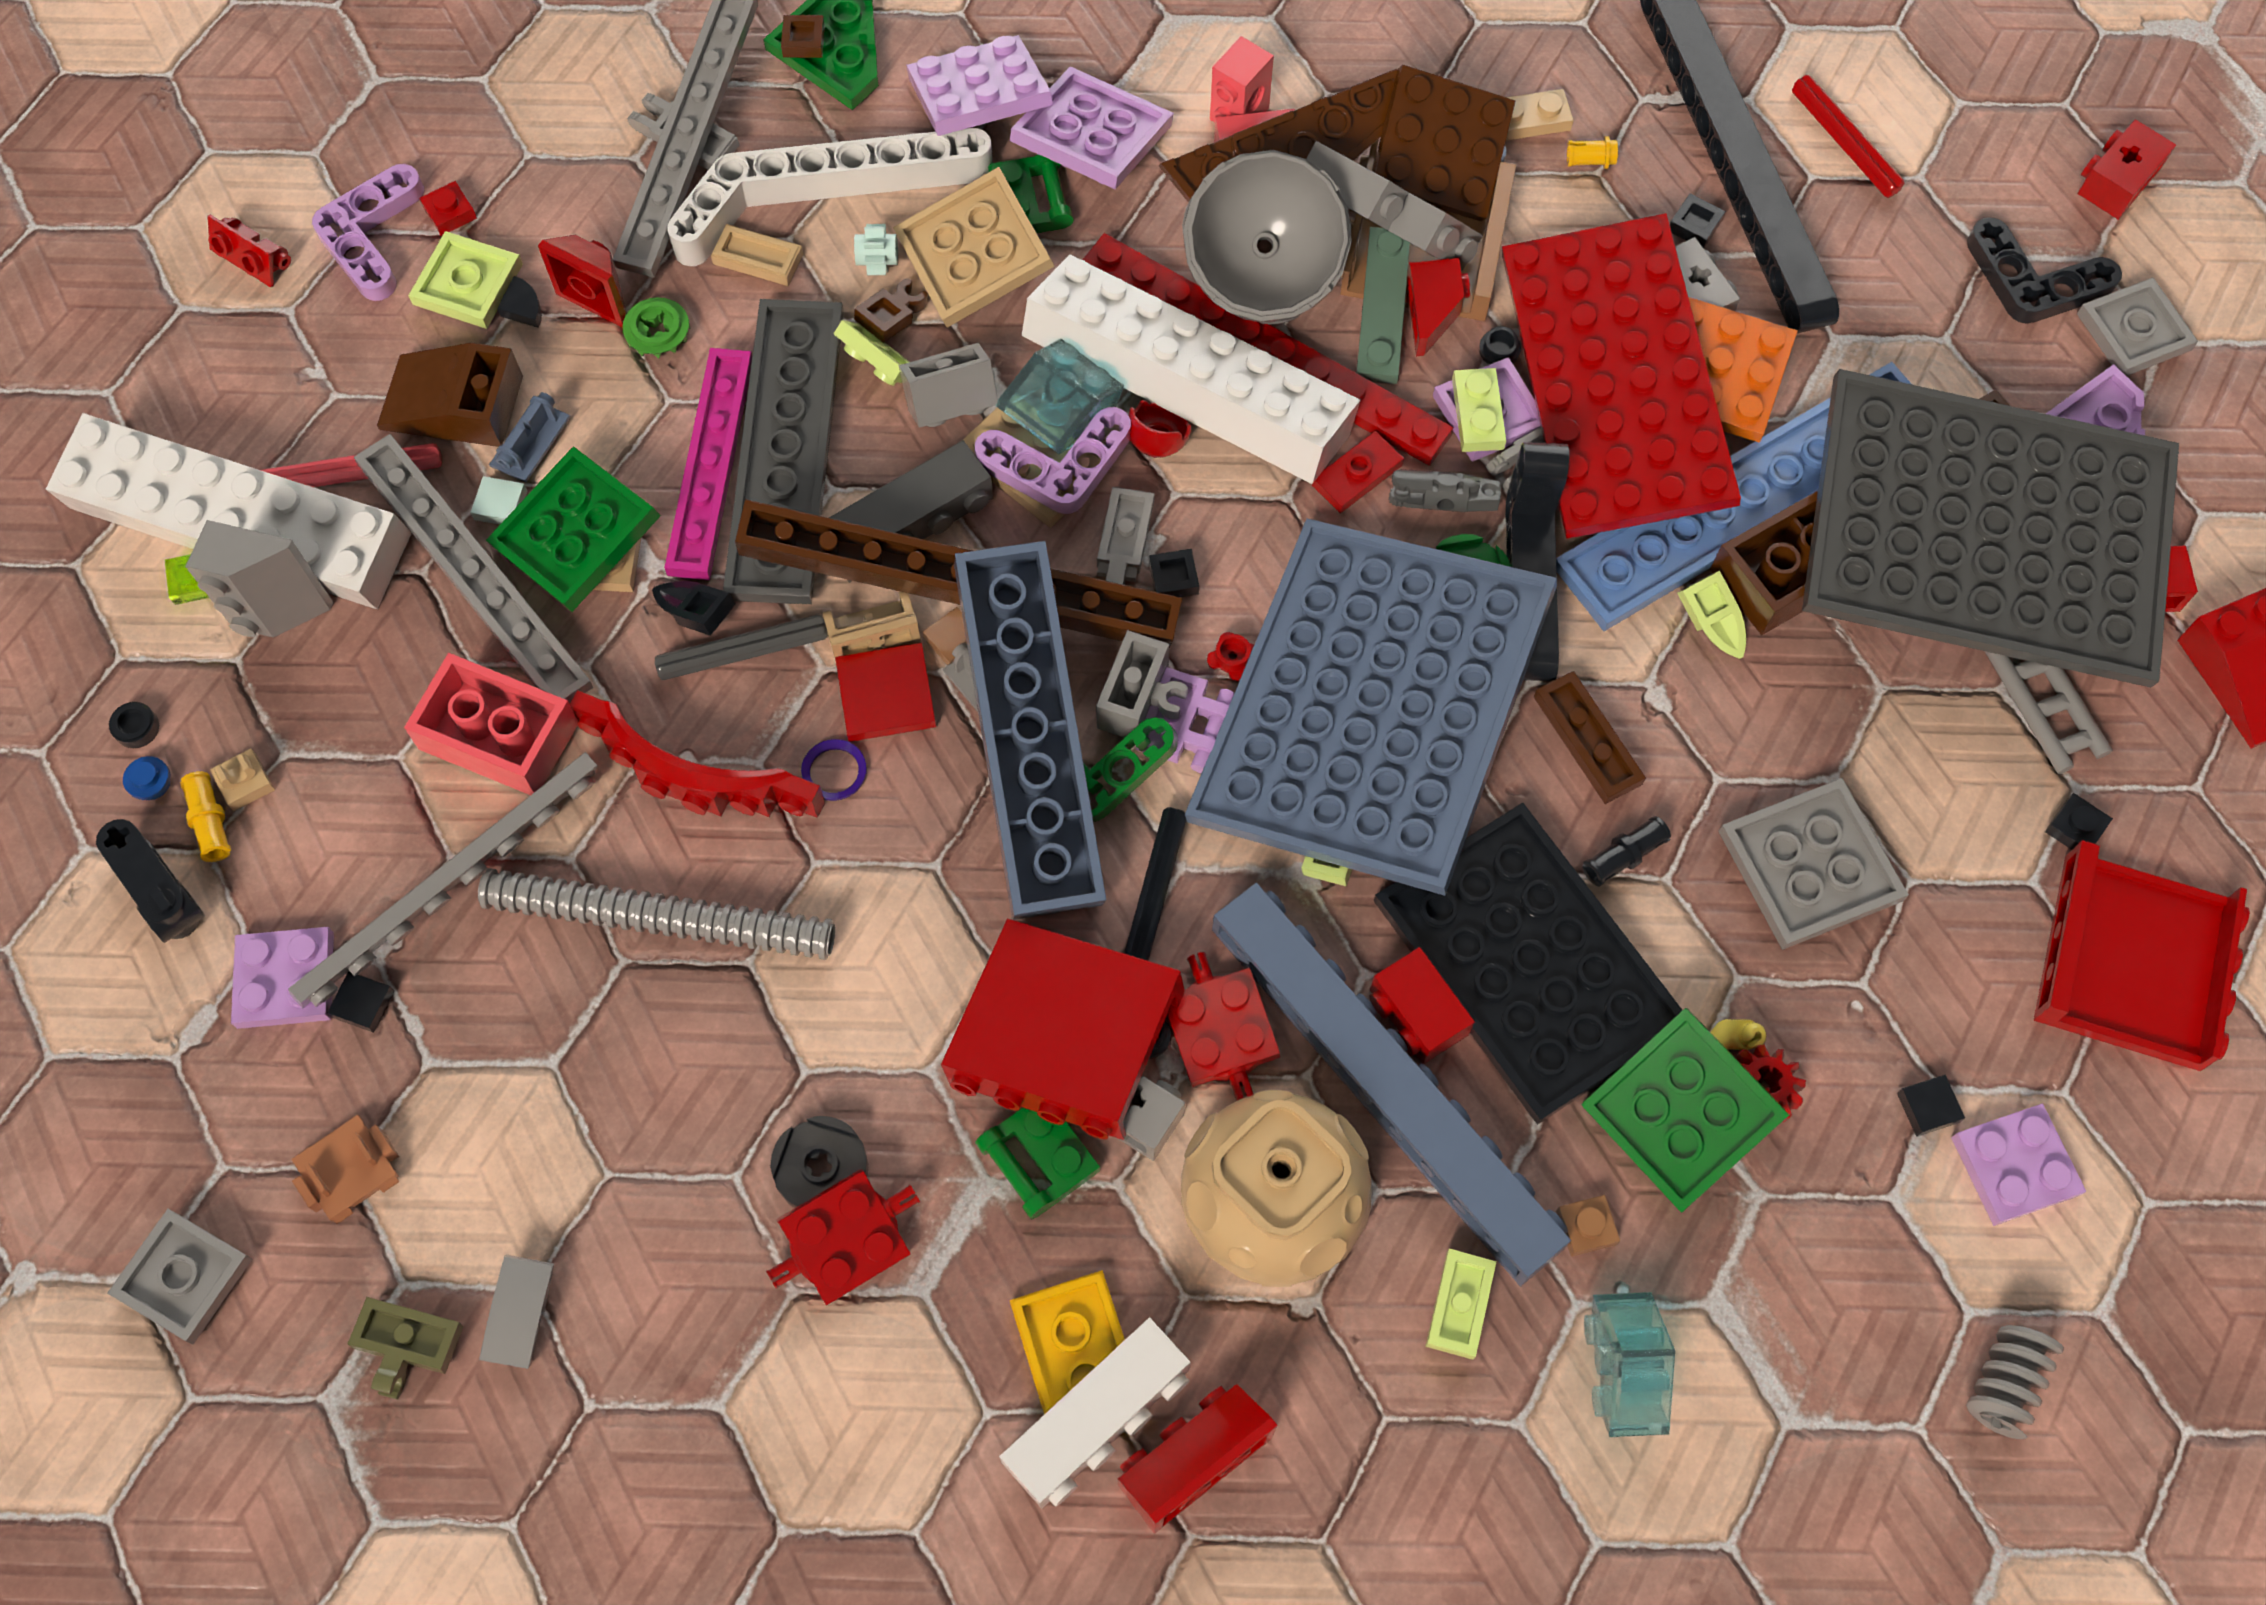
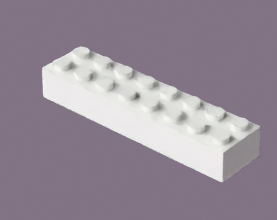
M1070 254L1027 298L1022 330L1023 337L1310 484L1314 483L1350 436L1360 399Z
M82 413L46 487L48 492L70 509L194 549L206 520L291 539L328 594L377 610L412 533L394 513Z

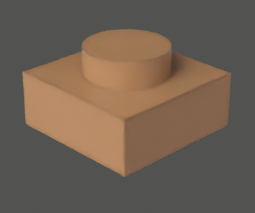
M1605 1195L1559 1206L1556 1210L1557 1215L1568 1228L1566 1235L1571 1239V1242L1567 1246L1571 1257L1615 1246L1620 1242Z

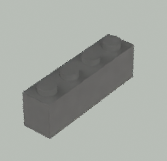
M962 440L829 518L925 539L932 534L943 533L954 521L964 515L982 510L993 499L992 480L989 473L965 441Z

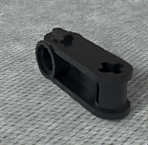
M117 819L106 823L96 836L97 848L137 904L136 908L163 943L170 939H182L189 936L196 930L200 919L205 916L199 905L181 882L176 879L154 846L143 837L133 823L124 819Z

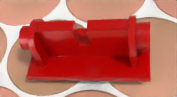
M211 214L207 216L210 250L267 286L273 287V272L278 269L285 270L291 263V257L288 255L287 249L278 246L267 238L260 241L259 233L244 225L235 217H225L219 220Z

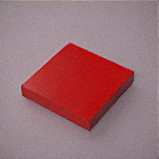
M922 643L835 657L849 742L936 728Z

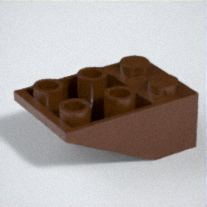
M465 343L401 354L377 423L378 429L499 447L504 442L523 379L512 349L477 343Z

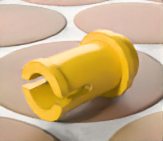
M1604 136V140H1568V167L1603 165L1604 169H1608L1609 165L1617 164L1618 142L1617 140H1610L1609 136Z

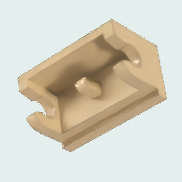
M899 592V601L833 618L831 610L822 612L834 657L921 642L918 622L909 594Z

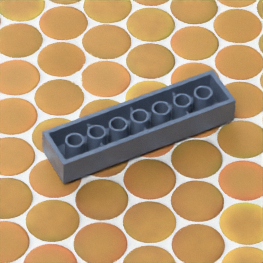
M1046 541L956 553L954 569L1012 920L1102 906L1106 901V894Z

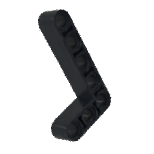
M1522 442L1508 487L1505 507L1506 556L1513 568L1557 578L1555 513L1568 477V444ZM1557 588L1523 680L1554 681L1557 678L1559 666Z

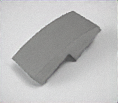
M511 1255L504 1256L479 1360L529 1369L533 1360L541 1316L546 1308L554 1263Z

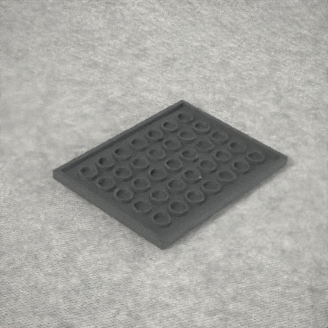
M1839 369L1833 377L1802 611L2151 688L2160 679L2179 443Z

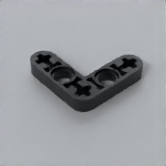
M1988 217L1977 221L1967 239L1969 251L2012 319L2020 323H2034L2079 308L2085 303L2113 293L2122 279L2120 266L2115 261L2105 257L2093 258L2038 276L2008 226L1996 218ZM2009 264L2017 270L2018 276L2009 277L2002 274L1998 265ZM2093 275H2095V277H2097V279H2094V280H2091V281H2090V279L2092 278ZM2065 284L2073 290L2074 296L2065 297L2058 294L2054 285ZM2038 300L2035 306L2033 307V305L2030 302Z

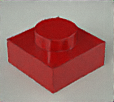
M456 181L419 198L425 212L440 236L445 231L451 232L477 219L473 207Z

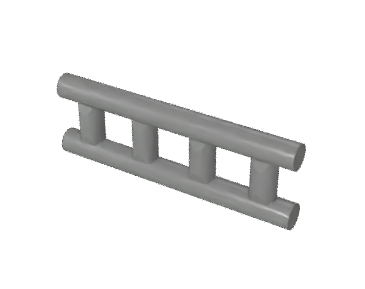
M1984 651L2057 774L2065 773L2074 767L2073 762L2068 756L2072 753L2089 747L2096 759H2100L2113 751L2063 668L2031 661H2024L2014 665L2009 656ZM2044 673L2057 695L2036 702L2024 680ZM2067 710L2080 732L2059 740L2046 717Z

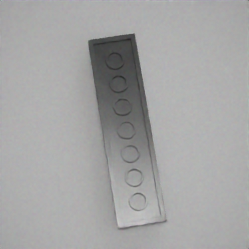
M760 299L723 591L729 592L734 601L812 605L815 572L740 556L735 539L745 499L813 515H822L841 340L834 335V332L843 320L844 309L842 302Z

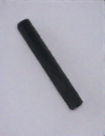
M1167 807L1162 812L1124 954L1149 961L1186 823L1183 810Z

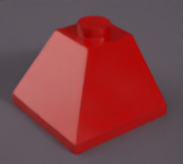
M577 235L543 239L539 243L538 248L556 295L623 328V321L627 313L618 275L608 248L598 241L592 240L589 242Z

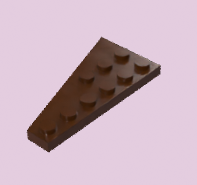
M1397 69L1354 85L1332 96L1324 97L1297 110L1287 112L1237 132L1210 145L1207 144L1175 159L1172 158L1162 162L1159 167L1189 202L1203 179L1222 162H1226L1241 154L1276 150L1307 159L1317 141L1353 161L1381 137Z

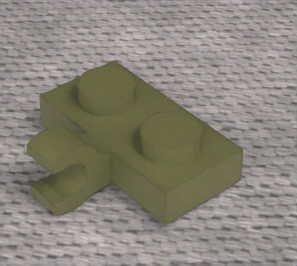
M366 1297L348 1345L353 1349L383 1357L373 1378L371 1389L378 1391V1394L398 1400L404 1388L408 1364L446 1374L464 1326L454 1320Z

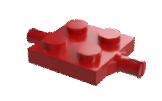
M1198 952L1197 955L1202 970L1199 969L1195 955H1190L1187 961L1192 970L1195 983L1184 989L1185 992L1179 1006L1171 1005L1167 1015L1191 1086L1195 1087L1213 1080H1229L1237 1101L1244 1098L1240 1086L1243 1087L1246 1097L1254 1095L1247 1074L1260 1064L1281 1058L1280 1051L1251 969L1247 968L1226 976H1213L1206 953Z
M860 1169L777 1218L780 1227L789 1240L792 1257L767 1270L766 1273L776 1289L802 1273L806 1279L814 1284L827 1306L911 1255L898 1232L895 1216L920 1203V1200L911 1185L885 1200L883 1196L873 1189L864 1171Z

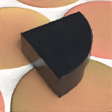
M514 276L497 308L498 312L503 318L539 328L542 312L536 292L526 281Z

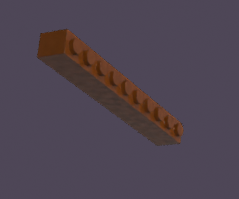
M747 499L744 502L735 539L740 556L960 605L954 569L955 554L972 551ZM1050 568L1060 628L1122 642L1128 630L1168 643L1170 648L1174 639L1182 598Z

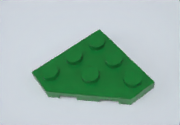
M806 0L791 15H823L825 24L823 58L783 57L781 49L783 22L763 39L765 50L853 111L879 86L873 0Z

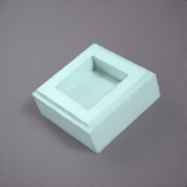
M483 476L470 512L473 519L500 525L526 497L527 489L525 484Z

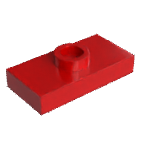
M1374 431L1324 469L1312 486L1341 514L1393 474L1396 469L1401 468L1404 458L1380 434Z

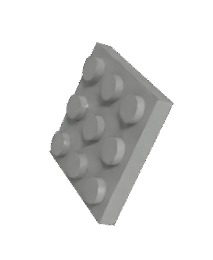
M1843 778L1723 824L1718 831L1782 950L1903 902L1909 895Z

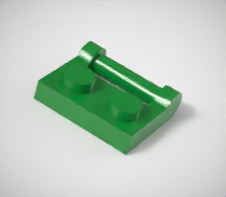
M1037 154L1033 157L991 163L989 165L988 172L1000 167L1036 233L1064 229L1073 223L1072 210L1066 205L1058 173L1061 164ZM1043 175L1050 204V210L1039 213L1031 178Z
M1021 1108L998 1126L988 1129L975 1141L982 1154L990 1155L1024 1201L1022 1208L1031 1220L1046 1212L1100 1172V1166L1066 1121L1063 1125L1052 1124L1039 1117L1037 1112L1026 1108ZM1015 1136L1051 1186L1039 1191L1005 1145V1142Z

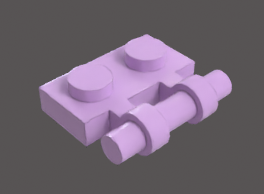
M1166 667L1160 683L1165 684L1170 681L1184 683L1188 687L1187 698L1182 699L1178 696H1171L1167 699L1170 704L1180 707L1178 719L1166 718L1159 712L1158 707L1152 705L1146 719L1154 717L1164 719L1177 733L1178 746L1168 761L1178 764L1183 749L1192 751L1195 756L1190 767L1192 770L1202 773L1234 692L1229 689H1220L1216 700L1204 697L1208 680ZM1197 715L1208 719L1203 735L1191 731ZM1154 730L1150 732L1148 737L1151 743L1142 752H1145L1152 745L1158 749L1163 747L1165 742L1162 736L1166 731L1161 734L1156 733Z

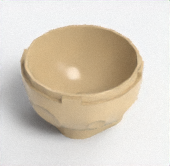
M1267 1090L1237 1100L1219 1112L1209 1115L1195 1132L1187 1146L1181 1174V1205L1187 1225L1208 1257L1241 1279L1262 1284L1265 1287H1292L1294 1284L1313 1280L1344 1260L1366 1228L1371 1209L1372 1186L1368 1165V1151L1362 1139L1346 1118L1308 1097L1292 1094L1284 1090ZM1276 1165H1284L1289 1169L1290 1175L1285 1179H1278L1273 1175L1272 1168Z

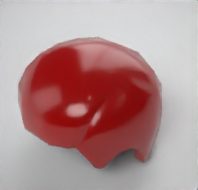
M1145 400L1140 401L1136 409L1130 407L1128 415L1131 420L1130 441L1141 453L1153 458H1164L1177 453L1188 442L1191 434V425L1187 420L1155 403H1148Z

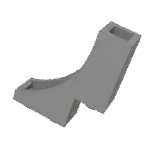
M1317 141L1315 142L1307 160L1326 171L1340 188L1347 208L1439 260L1459 258L1461 272L1466 264L1474 258L1478 249V243L1483 235L1384 177Z

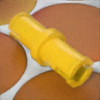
M203 771L186 774L181 778L180 785L184 791L189 809L186 813L187 824L195 831L200 849V857L205 862L221 861L230 855L231 848L228 845L222 824L225 820V813L223 807L216 803L211 785V777L207 772Z

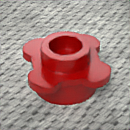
M1232 632L1223 633L1216 645V650L1207 655V663L1210 668H1219L1227 672L1230 679L1238 681L1241 679L1254 644L1249 643L1245 637ZM1234 653L1237 657L1230 659L1229 654Z

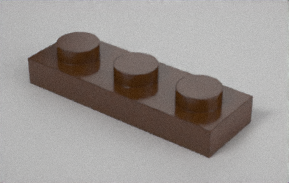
M1574 671L1536 689L1534 699L1604 804L1643 785L1646 779L1645 775Z

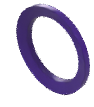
M840 739L822 741L812 747L805 755L801 766L802 779L812 782L810 776L811 766L820 754L829 750L845 751L851 754L858 763L859 771L855 782L844 791L837 793L822 791L824 800L829 801L848 798L856 793L865 781L867 774L865 758L862 752L848 741Z

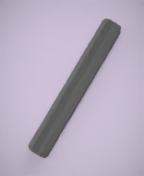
M814 615L659 654L655 657V667L659 678L667 680L825 640L827 638V630L822 615Z

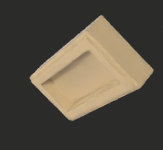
M726 224L711 254V259L714 265L789 286L803 256V249L798 244Z

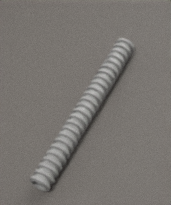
M488 868L482 875L478 887V901L483 909H490L494 905L497 911H504L508 908L510 913H518L522 910L524 915H532L536 912L538 917H546L550 914L551 918L556 920L564 916L565 920L570 922L578 918L579 922L587 924L592 920L596 926H601L606 922L609 928H616L620 924L623 930H630L634 926L636 932H644L647 928L650 934H658L659 931H663L664 936H672L673 933H677L678 938L682 939L688 935H691L692 940L696 941L705 937L706 942L709 943L719 939L722 945H728L730 941H733L736 947H742L744 943H747L749 949H756L760 945L763 951H770L773 947L776 948L777 953H785L786 950H790L791 955L797 956L800 952H804L805 957L809 958L813 957L814 954H818L819 959L826 960L830 956L835 939V924L832 919L828 918L824 922H819V918L814 916L810 920H805V916L801 914L791 918V914L787 912L777 916V912L774 910H769L767 914H763L761 908H755L753 912H750L747 906H740L736 910L733 904H726L723 908L720 902H712L711 905H707L706 900H698L696 903H693L692 898L687 897L679 901L678 896L674 895L669 896L668 899H665L664 894L656 893L654 897H651L650 892L642 891L640 895H637L634 889H628L626 893H623L622 888L614 887L610 891L607 885H600L596 889L593 883H585L584 886H581L579 881H571L568 884L566 879H557L554 882L552 877L547 876L540 880L538 875L534 874L526 878L525 874L516 872L512 876L511 872L507 870H502L498 874L496 869Z

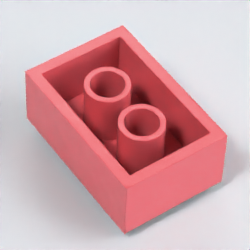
M448 653L404 729L419 750L532 795L547 781L578 726V719L568 700Z

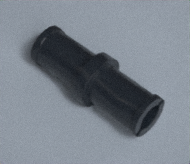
M1653 816L1649 821L1629 834L1622 833L1612 839L1609 847L1583 862L1582 868L1586 877L1593 885L1600 887L1604 882L1626 868L1634 869L1642 863V857L1671 840L1670 830L1661 818Z

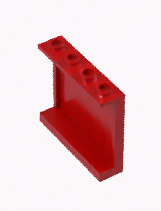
M2082 840L2065 856L2033 1021L2202 1071L2215 1061L2222 1059L2229 1045V1034L2224 1031L2226 1019L2231 1014L2236 1002V991L2231 990L2233 976L2240 968L2243 959V950L2238 948L2240 933L2245 929L2250 915V909L2245 906L2247 889L2240 887L2227 897L2098 859L2100 845Z
M1007 918L942 1060L941 1066L950 1086L961 1094L976 1096L977 1093L992 1097L997 1104L1010 1110L1017 1111L1020 1107L1035 1111L1039 1117L1052 1124L1063 1125L1066 1121L1081 1126L1084 1132L1095 1138L1108 1139L1109 1136L1124 1140L1126 1136L1123 1125L1124 1118L1171 1005L1179 1006L1185 992L1181 971Z

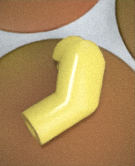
M1748 1019L1721 1020L1711 1031L1727 1050L1755 1049L1758 1045L1765 1043L1767 1036L1761 1024Z

